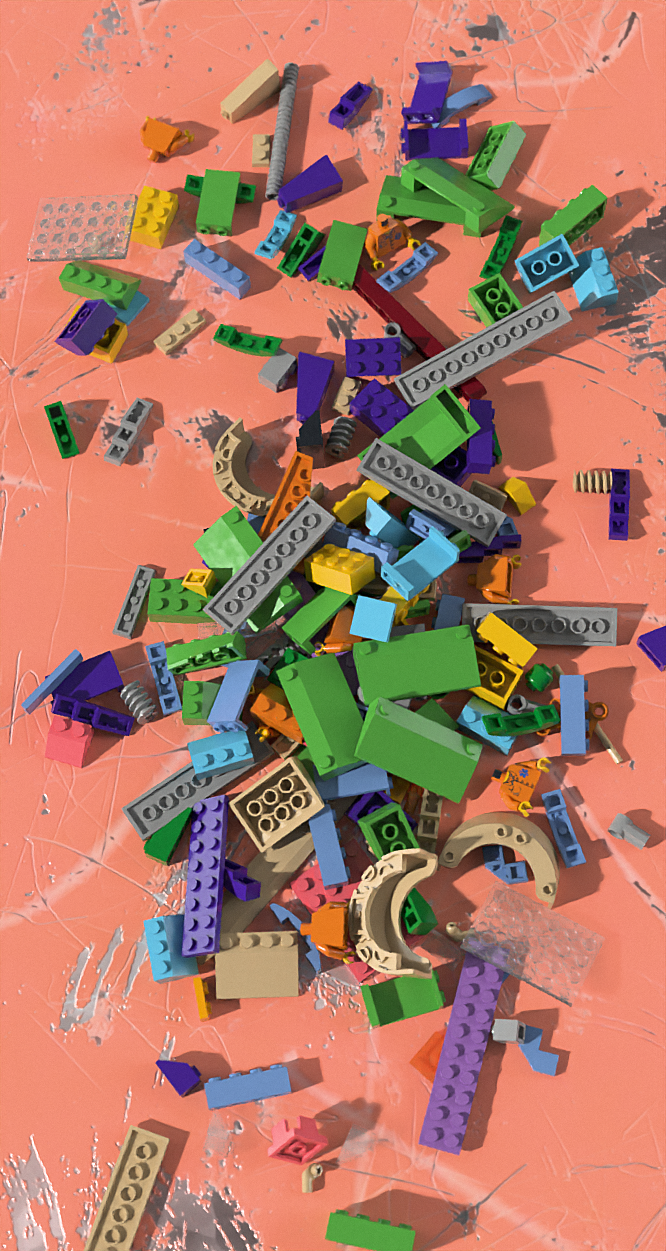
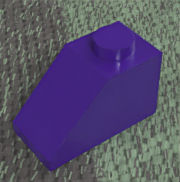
M157 1060L155 1062L181 1098L202 1082L199 1079L201 1073L195 1065L190 1067L188 1063Z

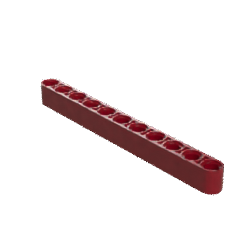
M358 263L352 289L388 324H398L401 332L416 346L415 351L425 361L447 350ZM476 377L454 387L468 403L470 399L480 400L487 394L486 388Z

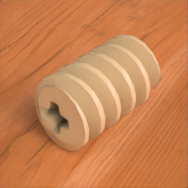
M574 469V493H577L578 488H581L582 493L588 488L589 494H592L593 489H596L597 494L603 489L604 495H607L608 490H611L612 471L608 473V476H606L605 471H602L600 476L598 471H594L591 476L590 470H587L585 475L582 470H579L576 475Z

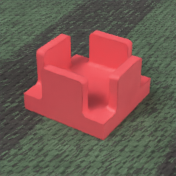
M299 1115L297 1117L298 1129L293 1127L290 1131L288 1120L282 1119L272 1128L273 1145L267 1149L268 1156L302 1166L328 1144L327 1137L318 1134L315 1119Z

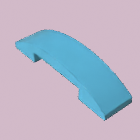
M280 210L274 219V226L265 240L259 243L254 254L269 259L276 257L287 241L297 215L292 213L286 214L285 211Z

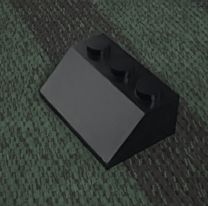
M315 410L299 428V436L296 437L297 452L313 457L312 469L325 468L319 410Z

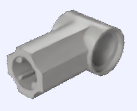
M389 323L385 326L383 337H400L401 355L404 358L412 355L416 350V346L401 332L400 326L396 323Z
M515 694L510 697L506 710L509 714L515 715L534 712L536 707L546 705L527 700L522 695ZM512 703H519L521 708H514L512 706Z
M617 813L607 829L615 838L624 839L642 850L651 836L634 825L630 818L621 813Z

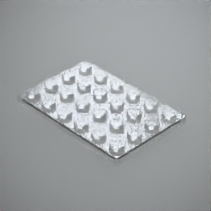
M136 194L39 198L26 259L28 262L126 259L138 196Z
M495 881L460 948L572 1007L605 937Z

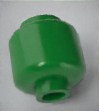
M544 663L541 665L534 664L525 674V679L528 681L525 685L533 692L535 690L543 692L554 680L552 676L553 671Z

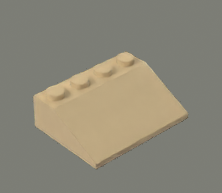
M297 756L288 758L228 803L261 853L326 807L308 771Z
M297 931L220 933L219 953L215 954L216 1000L298 997Z

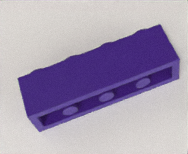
M470 399L467 411L481 429L467 439V473L489 474L491 467L495 466V456H492V451L495 449V440H492V435L495 433V424H492L495 408H492V401Z

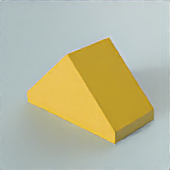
M512 477L498 487L500 491L508 494V501L520 515L536 506V502L526 482Z
M190 569L181 585L208 598L217 582L215 572L206 569Z

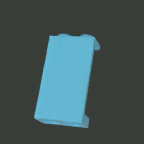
M432 526L429 531V537L391 566L387 562L381 566V577L404 599L409 601L458 562L460 550L455 543H451L445 537L442 531Z

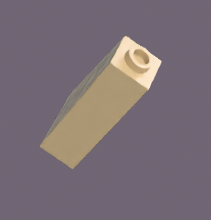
M266 59L220 103L222 117L225 120L228 119L233 124L280 91L279 69L269 59Z

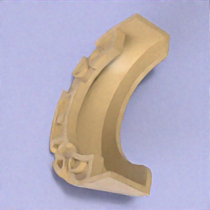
M239 417L217 443L212 462L214 479L221 494L233 506H237L240 510L249 514L267 516L275 495L258 488L247 473L246 458L252 446V438L244 431L243 419ZM322 482L315 488L311 487L310 498L317 503L324 497Z
M489 812L470 818L450 835L439 856L436 871H440L441 866L446 868L456 867L470 851L483 845L498 844L510 847L519 852L530 864L535 877L536 896L540 900L548 902L547 909L551 910L559 885V860L550 839L533 822L512 813Z
M420 848L394 851L382 856V860L374 866L371 865L361 876L362 881L358 889H354L348 912L350 938L354 941L359 957L376 971L390 975L432 979L431 961L414 953L408 947L401 932L400 918L403 904L411 890L418 883L435 874L438 855Z

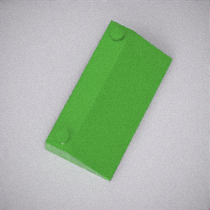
M438 157L413 159L401 167V185L412 192H415L424 185L466 211L465 226L478 234L515 209L513 204Z
M386 175L377 204L376 221L377 216L380 214L390 215L393 219H395V215L464 225L463 235L481 237V232L478 234L465 226L466 211L425 185L412 192L401 185V177Z
M444 384L428 400L379 440L431 469L481 429V427L447 385ZM371 445L357 455L361 461ZM388 490L390 492V497L392 498V500L398 496L397 494Z
M235 506L222 515L193 546L210 570L215 572V577L224 587L263 542L239 508ZM288 576L284 578L246 620L255 634L303 602L300 593Z
M469 624L389 637L388 643L370 640L354 643L353 657L365 706H368L378 697L392 702L481 687L474 641Z
M335 653L295 662L277 670V675L320 777L327 781L366 763V761L354 756L364 720Z
M378 697L369 704L354 756L459 803L478 764L483 744L387 699Z

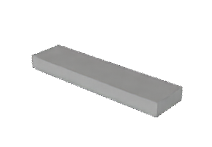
M142 565L137 566L112 631L113 635L131 640L150 591L151 578H155V569Z

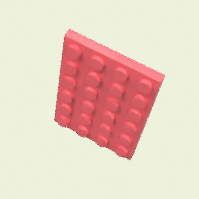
M355 838L341 846L344 847L346 859H343L344 866H349L351 878L348 879V885L325 890L318 863L289 883V886L311 917L312 913L317 912L320 907L330 901L345 902L347 904L351 900L354 889H358L362 881L361 876L371 865L374 866ZM402 917L400 918L403 938L408 947H411L425 935L409 934ZM348 927V947L344 952L353 951L356 955L349 954L348 960L354 963L346 965L360 984L375 973L376 970L365 963L357 954V948L354 941L350 938Z

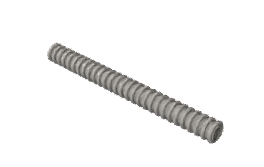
M293 62L286 63L283 70L270 169L267 179L268 183L265 193L266 198L270 200H277L279 189L282 188L299 74V66Z

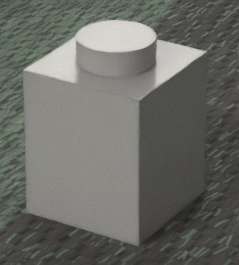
M495 1019V1024L492 1026L493 1040L503 1044L524 1045L526 1024L519 1020Z

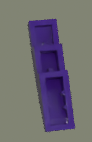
M611 469L612 486L611 490H609L608 540L627 541L630 470Z
M521 534L494 537L488 548L477 541L472 542V546L459 554V561L456 563H483L484 556L502 555L503 549H519L521 546Z
M59 693L56 694L51 709L53 714L65 716L74 721L129 736L135 719L124 713Z

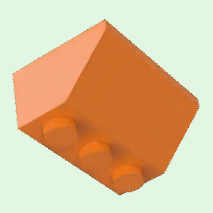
M271 683L260 693L250 709L251 717L303 745L305 739L285 691Z

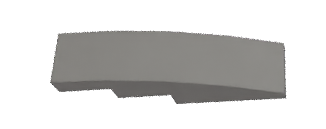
M138 397L135 399L120 421V427L112 438V444L104 454V461L121 467L144 427L153 408V403Z

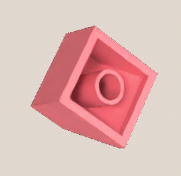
M54 715L48 731L45 758L82 768L95 734L92 726Z

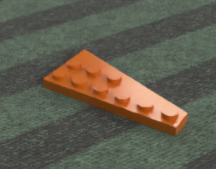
M295 451L259 531L258 536L263 543L306 496L310 497L313 457ZM306 555L294 567L293 571L304 575Z

